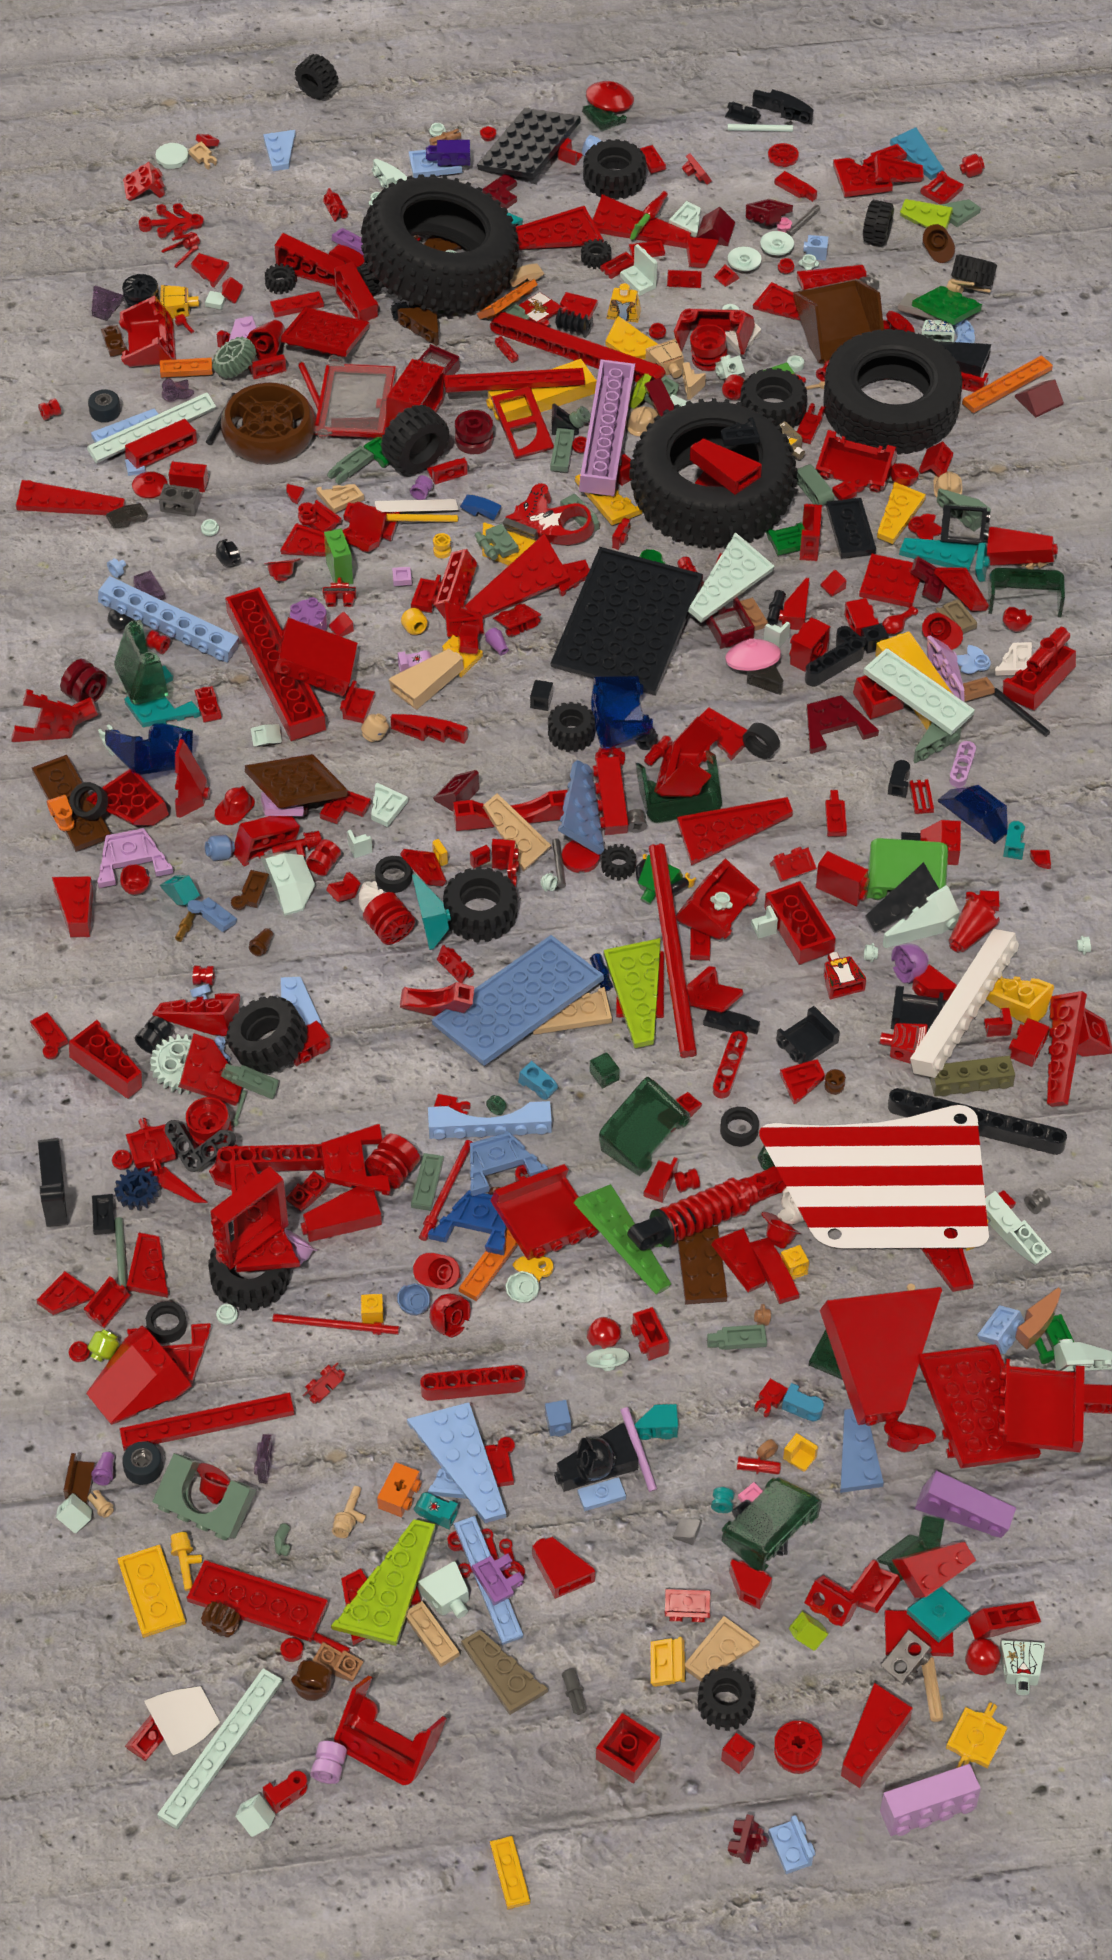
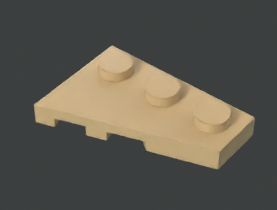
M723 1616L686 1661L685 1670L702 1682L705 1675L709 1676V1671L714 1669L717 1672L718 1667L724 1668L758 1647L760 1642Z

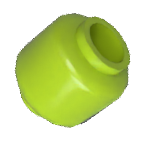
M105 1329L96 1331L88 1344V1350L92 1352L91 1357L100 1362L103 1359L110 1360L120 1345L117 1340L118 1336Z

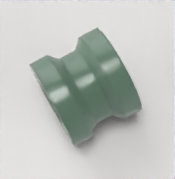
M580 406L577 411L570 413L569 418L576 428H581L584 423L590 421L591 414L586 407Z

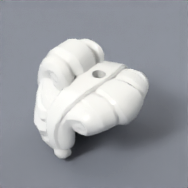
M367 881L362 884L359 892V906L363 912L371 900L384 893L383 889L378 890L376 881Z
M785 1188L781 1198V1205L784 1209L778 1213L777 1217L786 1224L803 1222L804 1219L788 1189Z

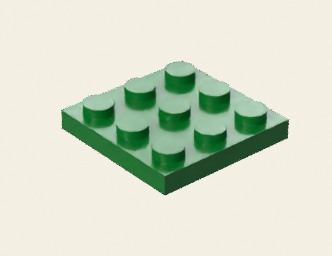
M939 286L912 301L913 307L953 325L982 309V304L978 303L975 299L950 291L945 286Z

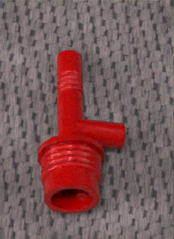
M319 830L308 833L303 832V839L271 847L272 853L296 848L297 854L303 855L306 858L303 846H306L308 851L311 848H316L322 840Z

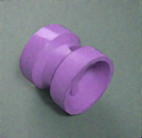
M424 475L418 476L415 484L410 489V494L413 498L424 500L433 487L432 480Z

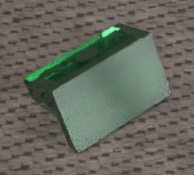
M909 1534L879 1556L877 1560L879 1563L887 1565L892 1573L898 1574L902 1581L903 1578L892 1559L926 1551L929 1548L923 1538Z

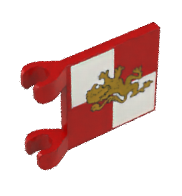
M541 292L519 305L525 309V314L530 317L529 320L547 327L550 324L547 319L555 315L559 308H562V313L566 309L570 312L568 307H562Z

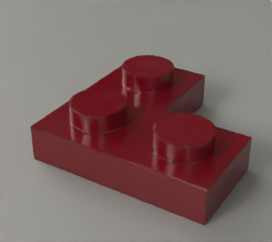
M503 174L484 187L482 192L485 194L490 193L494 201L499 200L501 202L500 206L508 209L517 202V196L509 192L517 186V181Z
M917 556L913 561L910 573L925 581L922 595L938 603L941 600L945 584L934 574L937 567Z

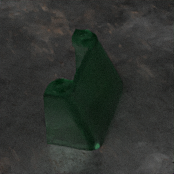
M140 619L131 621L125 626L114 661L115 670L131 703L137 705L169 696L161 660L157 653L148 651L143 631L144 627Z
M646 1077L600 1130L599 1141L601 1151L640 1177L643 1172H647L651 1168V1154L673 1128L680 1129L687 1126L690 1121L689 1112L656 1081Z
M780 1477L772 1478L766 1484V1489L733 1522L728 1521L722 1528L723 1535L721 1541L757 1571H765L769 1566L766 1564V1561H769L772 1557L774 1558L777 1555V1551L802 1525L806 1526L809 1522L812 1524L819 1517L822 1500L816 1495Z

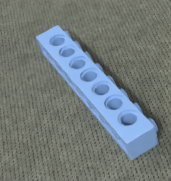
M111 576L107 578L98 590V602L103 606L110 607L120 614L129 616L137 622L165 633L167 636L190 645L203 653H207L217 660L228 663L238 649V636Z

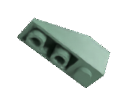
M941 488L938 489L937 503L941 507H944V504L987 507V511L991 513V509L979 499ZM951 510V515L972 531H976L981 527L982 512Z
M932 722L915 749L913 762L917 763L925 760L930 755L942 751L945 747L957 743L960 740L962 727L950 735Z

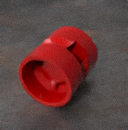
M327 839L321 840L314 849L315 851L306 860L308 868L320 876H325L341 856L339 847Z

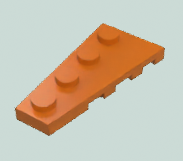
M535 279L523 283L476 314L479 319L487 318L488 320L494 317L511 303L519 301L522 295L526 296L533 292V288L538 285Z

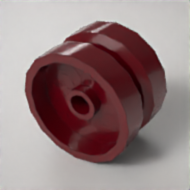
M467 410L457 416L455 420V444L459 450L467 454H481L491 448L493 444V420L489 414L480 410Z
M78 659L69 665L61 678L60 689L63 694L74 699L77 703L89 697H92L95 703L102 696L107 686V674L86 659Z

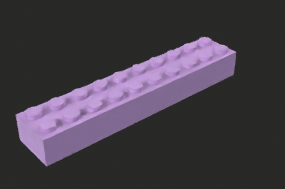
M600 360L580 475L579 492L615 495L635 364Z

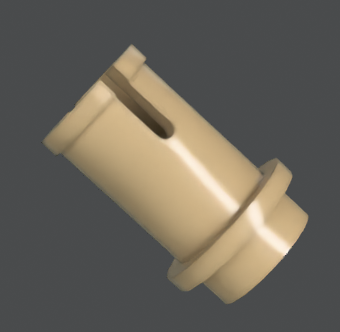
M94 1490L93 1493L97 1499L90 1493L88 1500L97 1509L99 1516L103 1518L109 1517L114 1511L113 1504L107 1502L99 1490Z

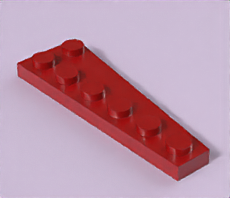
M31 480L21 481L16 502V509L21 511L123 516L125 508V498L37 483Z
M1083 991L1051 996L1050 1019L1053 1021L1049 1034L1052 1037V1045L1049 1046L1051 1062L1048 1064L1047 1104L1051 1107L1068 1105L1087 997V994Z

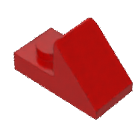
M462 623L457 631L459 652L478 653L479 625Z

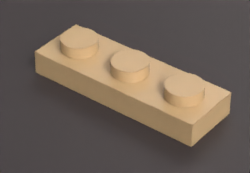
M423 1601L408 1610L407 1622L440 1667L460 1656L458 1649Z

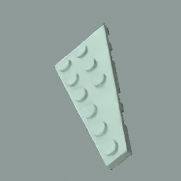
M735 532L700 592H698L690 605L688 612L702 623L772 572L775 566Z

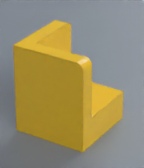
M796 1433L784 1448L783 1459L805 1472L816 1459L818 1446Z

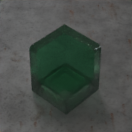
M607 1052L590 1060L589 1071L602 1089L619 1081L620 1069Z
M923 1516L917 1547L931 1549L940 1546L945 1519Z

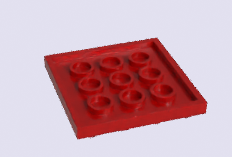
M305 307L281 335V342L292 346H301L305 349L318 350L321 353L335 354L338 357H346L369 329V322Z

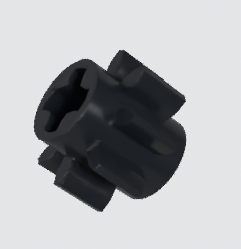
M643 726L642 730L637 729L634 741L637 742L640 748L650 749L651 746L657 744L658 734H656L654 728Z

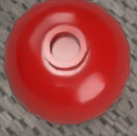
M451 1293L439 1296L431 1305L429 1314L430 1323L434 1329L440 1334L451 1338L459 1335L465 1328L461 1327L464 1321H468L470 1318L471 1308L468 1300Z

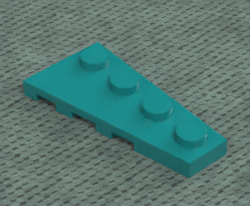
M904 538L899 555L912 559L919 556L935 565L948 568H967L970 571L978 550V544Z

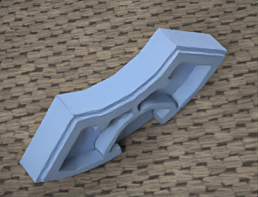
M964 319L952 325L957 336L955 342H975L974 328L969 321Z

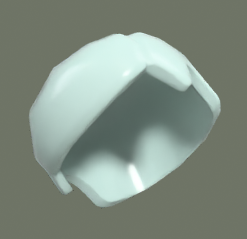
M525 1271L510 1275L505 1285L508 1296L517 1303H528L534 1300L540 1289L535 1276Z

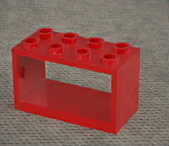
M412 359L386 397V427L390 425L392 419L394 420L397 417L398 413H402L404 409L412 408L414 405H426L435 412L438 411L444 400L445 367L421 360Z

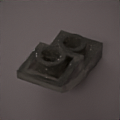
M141 503L123 506L106 514V518L113 528L129 527L131 521L147 520L148 517Z

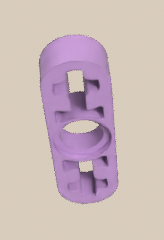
M963 741L959 745L949 779L950 784L954 787H963L967 782L976 751V746L971 741ZM968 749L967 755H964V751ZM959 762H965V763H967L968 765L965 766V767H962V766H959L958 763H959ZM958 773H961L960 779H956Z

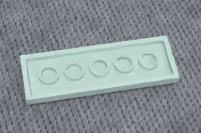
M888 648L863 670L866 676L950 735L974 715L975 710Z

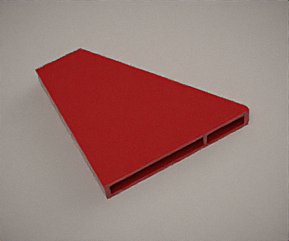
M941 1287L827 1300L820 1309L858 1425L866 1424L867 1426H872L879 1422L893 1423L898 1420L905 1410L920 1362L918 1356L923 1353L942 1293Z

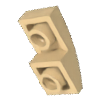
M537 263L516 268L513 278L509 282L514 288L526 279L528 281L539 279L544 275V272Z

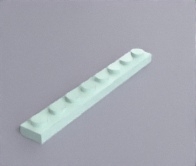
M206 392L93 443L87 447V450L95 463L101 462L125 451V445L184 418L189 422L215 410L216 405Z
M264 1668L261 1670L159 1811L157 1816L160 1820L175 1829L179 1828L282 1684L281 1678Z

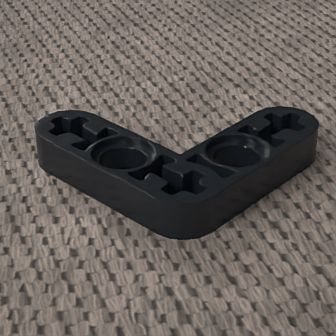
M170 1120L165 1125L166 1136L185 1168L190 1172L202 1171L216 1160L217 1152L220 1148L234 1146L236 1142V1136L232 1131L220 1130L198 1147L182 1121ZM174 1126L178 1127L176 1128L177 1133H173ZM224 1135L228 1136L226 1139L227 1143L222 1142L225 1139ZM186 1140L189 1143V1148L184 1152L181 1144ZM210 1145L214 1148V1154L211 1157L206 1153L207 1147ZM193 1159H197V1160H198V1161L196 1162V1166H197V1167L193 1166V1164H194V1160H193Z

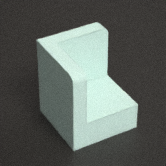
M786 622L781 628L775 624L773 626L766 624L764 640L780 647L789 638L790 623Z
M267 724L250 728L253 747L282 742L279 724Z
M351 830L347 831L348 846L354 858L373 853L370 836L364 834L354 837Z
M771 905L766 907L765 916L751 919V925L758 939L777 933L778 919Z
M72 1493L58 1506L56 1518L72 1532L77 1533L91 1520L92 1509Z
M258 1794L241 1803L235 1817L249 1835L253 1837L270 1828L275 1814L261 1795Z

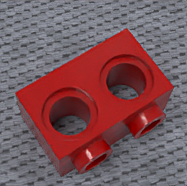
M823 1575L814 1581L804 1603L813 1612L824 1615L832 1624L842 1627L851 1620L861 1598ZM819 1593L823 1594L825 1601L820 1598ZM838 1605L842 1606L844 1613L839 1610Z

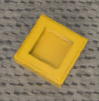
M439 839L432 842V851L435 853L439 864L444 866L448 864L447 850Z

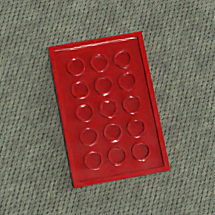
M996 1344L919 1354L920 1368L960 1469L1039 1458L1041 1455L1040 1449L1002 1445V1437L998 1436L999 1423L1003 1421V1418L999 1417V1406L1003 1404V1399L999 1398L1000 1386H1004V1380H1000L1001 1367H1005V1364Z

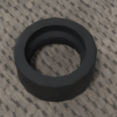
M753 723L743 735L745 747L758 758L768 759L780 747V740L776 732L763 723ZM757 737L761 738L766 743V745L761 743L757 739Z
M83 782L72 791L69 805L77 816L86 820H95L106 811L108 796L102 787L91 782ZM90 790L97 793L95 807L88 812L82 811L80 801L83 795Z
M387 856L376 864L375 880L378 887L385 892H402L411 884L412 869L402 857ZM393 868L400 869L405 873L402 878L397 880H388L382 876L383 872Z
M737 1106L724 1112L721 1117L720 1133L728 1144L739 1147L747 1146L757 1138L759 1119L752 1110ZM740 1119L749 1122L752 1128L747 1133L738 1134L730 1131L727 1126L732 1120Z
M164 1301L153 1305L148 1310L145 1318L147 1330L159 1343L167 1344L179 1340L185 1334L187 1328L185 1312L175 1302ZM164 1314L175 1315L179 1319V1323L175 1328L166 1331L155 1328L154 1321L157 1317Z

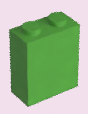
M342 528L324 532L326 563L333 582L337 583L338 577H341L342 583L353 584L352 557Z

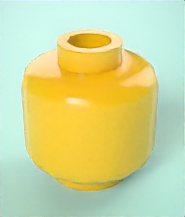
M417 608L406 610L401 617L402 626L411 635L421 634L428 625L426 616Z

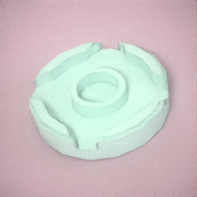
M178 143L164 144L156 150L155 154L157 163L163 165L166 169L180 168L183 163L186 164L189 158L187 148Z

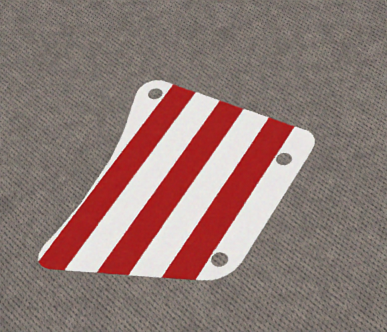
M954 1105L908 1118L879 1123L830 1126L773 1123L766 1124L759 1130L760 1139L813 1236L825 1245L836 1248L979 1247L985 1244L989 1238L978 1118L976 1113L969 1107ZM956 1114H964L967 1117V1121L964 1124H958L954 1121V1116ZM947 1228H954L957 1230L958 1236L954 1239H949L945 1237L944 1231ZM830 1229L840 1230L842 1233L841 1237L836 1240L829 1238L828 1231Z

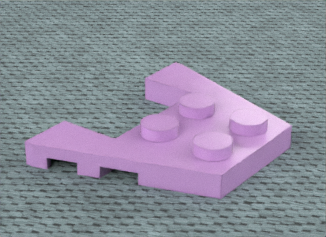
M144 828L106 835L98 878L99 888L116 885L113 869L152 861L156 877L173 873L171 864L166 861L165 856L157 849L156 844Z

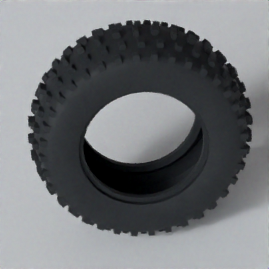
M419 174L418 178L408 176L407 180L400 178L397 180V184L390 183L388 188H384L372 201L373 205H370L366 217L363 219L361 228V243L363 245L361 250L364 254V261L368 264V271L373 272L372 278L379 280V286L381 288L386 287L388 289L387 293L390 295L395 294L398 296V300L402 301L404 299L408 301L410 306L414 304L419 305L422 310L430 308L436 313L438 310H444L445 314H450V311H456L458 314L462 313L463 310L471 312L474 310V307L481 309L484 307V303L490 304L493 299H496L502 293L503 289H506L517 268L519 253H517L519 244L517 242L519 238L516 226L512 224V216L507 215L508 210L506 207L501 208V202L499 200L494 201L490 193H483L482 188H474L469 182L466 184L461 183L458 178L450 180L444 175L442 178H437L435 174H431L430 177H424L423 174ZM433 235L443 237L459 244L467 252L453 253L436 250L422 244L413 236Z
M712 398V401L709 402L699 399L698 403L687 401L684 406L677 404L674 406V410L669 411L666 409L663 411V416L657 415L654 418V423L647 425V432L643 431L640 435L641 440L636 442L633 451L634 459L630 461V467L632 468L629 471V478L632 479L631 488L635 490L633 494L634 499L637 500L638 508L644 513L645 519L652 521V526L655 529L660 528L664 536L669 534L673 536L672 540L677 542L680 539L687 546L690 543L697 544V548H702L703 545L710 546V549H715V546H723L726 549L735 532L750 543L754 541L753 537L758 536L761 538L764 536L765 530L773 529V524H778L781 520L780 515H785L787 506L791 504V498L794 497L795 489L793 487L797 486V479L794 478H797L798 468H795L796 459L795 456H792L794 451L787 435L782 434L780 425L775 426L774 419L771 417L767 419L763 411L756 412L751 405L748 408L744 407L742 402L733 404L729 403L730 400L725 399L724 402H717L716 398ZM748 418H754L760 436L759 443L735 446L723 445L721 438L722 429L731 427L738 422L741 425L748 422ZM702 439H706L762 464L761 478L736 495L725 487H708L690 482L677 471L693 463L690 461V447Z

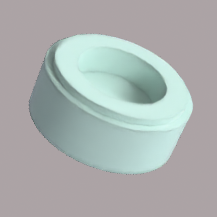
M793 355L787 359V363L794 372L801 371L804 368V359L802 357Z

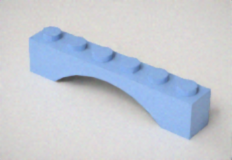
M550 1101L529 1102L513 1113L491 1118L469 1116L449 1106L428 1107L429 1139L497 1136L510 1132L512 1135L552 1133Z

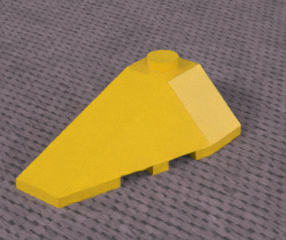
M1001 976L996 981L993 990L990 991L986 1000L1000 1009L1009 1008L1011 1016L1018 1021L1025 1023L1027 1018L1038 1022L1046 1015L1054 985L1035 978L1026 981L1021 980L1020 977L1014 976L1013 979H1007Z

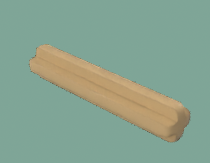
M931 1657L926 1665H922L930 1719L932 1722H940L943 1720V1711L934 1658Z

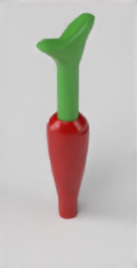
M663 191L644 209V216L638 224H635L630 239L632 241L641 232L648 220L656 217L665 198L668 196L666 191Z

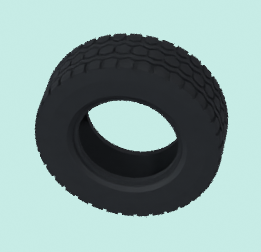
M898 329L874 330L862 333V335L852 337L851 340L849 339L839 346L829 360L825 374L823 396L826 418L837 434H840L841 437H846L848 441L875 448L883 446V450L886 449L887 445L896 447L897 454L922 451L924 448L927 449L933 446L934 443L940 442L942 438H945L956 423L962 392L961 370L954 356L944 346L936 343L931 338H926L922 334ZM880 379H898L916 386L924 395L906 404H887L872 399L861 388L870 382Z

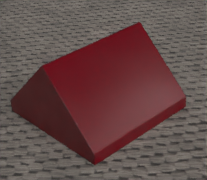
M718 207L703 216L696 238L718 240L717 245L729 246L735 221L721 207Z
M1055 379L1043 381L1015 394V398L1035 418L1064 404Z
M473 770L456 774L433 797L434 801L453 811V802L470 800L478 792L479 772Z

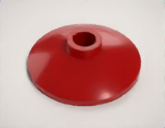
M894 311L886 313V317L892 325V330L898 329L906 332H915L912 324L899 313Z
M150 471L136 476L132 482V489L139 497L150 499L159 497L164 484L168 483L165 476L158 472Z

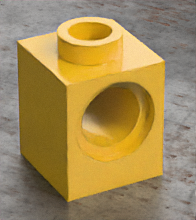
M800 1245L781 1252V1258L793 1280L808 1274L809 1260Z
M382 1294L361 1295L362 1323L374 1324V1322H383Z

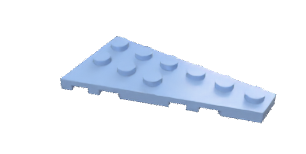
M470 1403L408 1418L407 1424L417 1433L420 1441L431 1451V1455L449 1478H452L456 1483L459 1491L470 1501V1505L484 1523L506 1518V1511Z

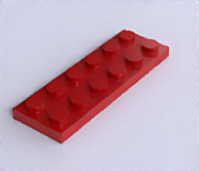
M204 1560L187 1596V1602L205 1608L211 1602H221L223 1605H228V1607L234 1609L240 1615L239 1618L241 1620L312 1642L328 1606L327 1599Z

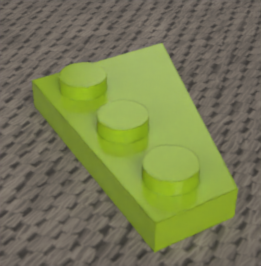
M905 199L900 216L925 228L933 224H939L947 230L953 208Z

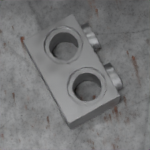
M164 484L159 498L160 511L196 516L200 504L199 489Z
M908 1630L881 1664V1667L902 1685H905L906 1682L910 1684L918 1674L916 1672L921 1664L923 1666L926 1665L932 1657L930 1654L932 1649ZM913 1645L921 1646V1653L917 1656H912L909 1653ZM903 1662L907 1664L905 1673H896L895 1667L898 1663Z

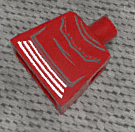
M895 1024L893 1034L881 1032L880 1044L891 1046V1058L911 1064L910 1058L926 1035L928 1025Z

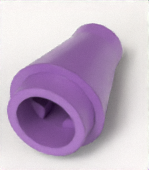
M492 628L486 632L485 641L500 656L509 651L501 630Z
M110 1452L102 1453L100 1460L92 1471V1479L98 1485H108L113 1479V1461L115 1457Z

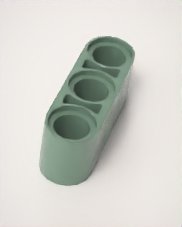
M811 464L798 468L797 478L794 479H797L798 486L813 504L823 506L826 505V501H834L833 491Z

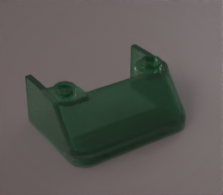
M995 568L989 572L988 614H992L995 587L1057 590L1058 617H1062L1065 584L1064 575L1060 571Z
M710 750L706 751L708 769L705 771L711 774V778L702 786L699 794L692 797L658 795L654 792L656 783L652 780H647L645 767L640 763H635L639 792L647 817L651 821L658 823L675 820L680 816L721 808V789L717 760L714 753Z

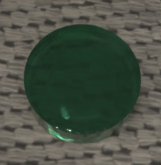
M492 1095L486 1101L487 1108L495 1115H502L507 1109L506 1102L500 1096Z

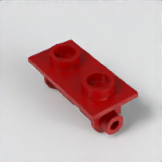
M328 188L323 202L334 222H336L338 217L346 218L348 211L342 205L339 194L332 192Z
M668 270L667 286L701 288L702 271Z
M442 945L437 961L459 983H463L465 977H472L474 975L473 968L465 961L461 962L462 958L453 948Z
M338 1363L333 1367L330 1365L326 1366L320 1372L322 1377L318 1381L313 1379L305 1386L307 1391L303 1394V1397L308 1393L310 1395L309 1399L313 1404L320 1403L330 1392L325 1387L326 1384L333 1390L342 1382L345 1374L342 1370L339 1369L337 1371L335 1369Z

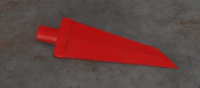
M153 1166L148 1169V1172L152 1171L153 1175L157 1176L160 1187L193 1203H208L165 1166L162 1167L163 1173L160 1174L158 1170L159 1175L154 1173Z

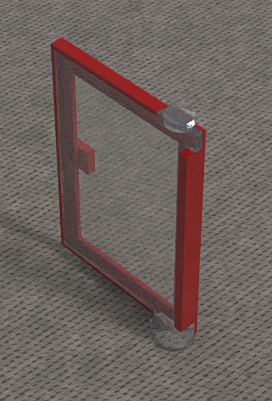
M331 355L325 368L315 422V435H318L321 439H326L328 435L382 437L386 429V397L394 385L396 366L345 364L343 357Z

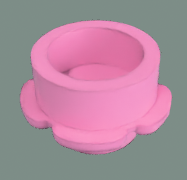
M782 217L781 222L776 223L777 230L786 233L791 228L792 221Z

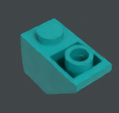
M677 1404L654 1405L634 1424L639 1439L662 1438L668 1440L677 1438Z

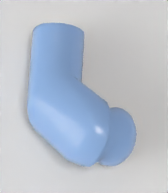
M217 1036L214 1042L226 1061L229 1062L231 1058L224 1052L226 1040L223 1036Z

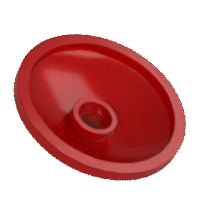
M614 81L596 82L590 85L586 91L587 100L595 107L606 111H625L631 108L634 102V96L630 90Z

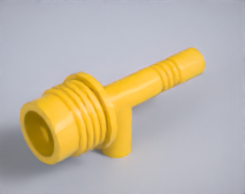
M179 1532L170 1537L171 1555L179 1557L184 1590L187 1592L190 1591L193 1585L189 1564L202 1563L201 1554L187 1556V1554L193 1551V1547H191L188 1533Z

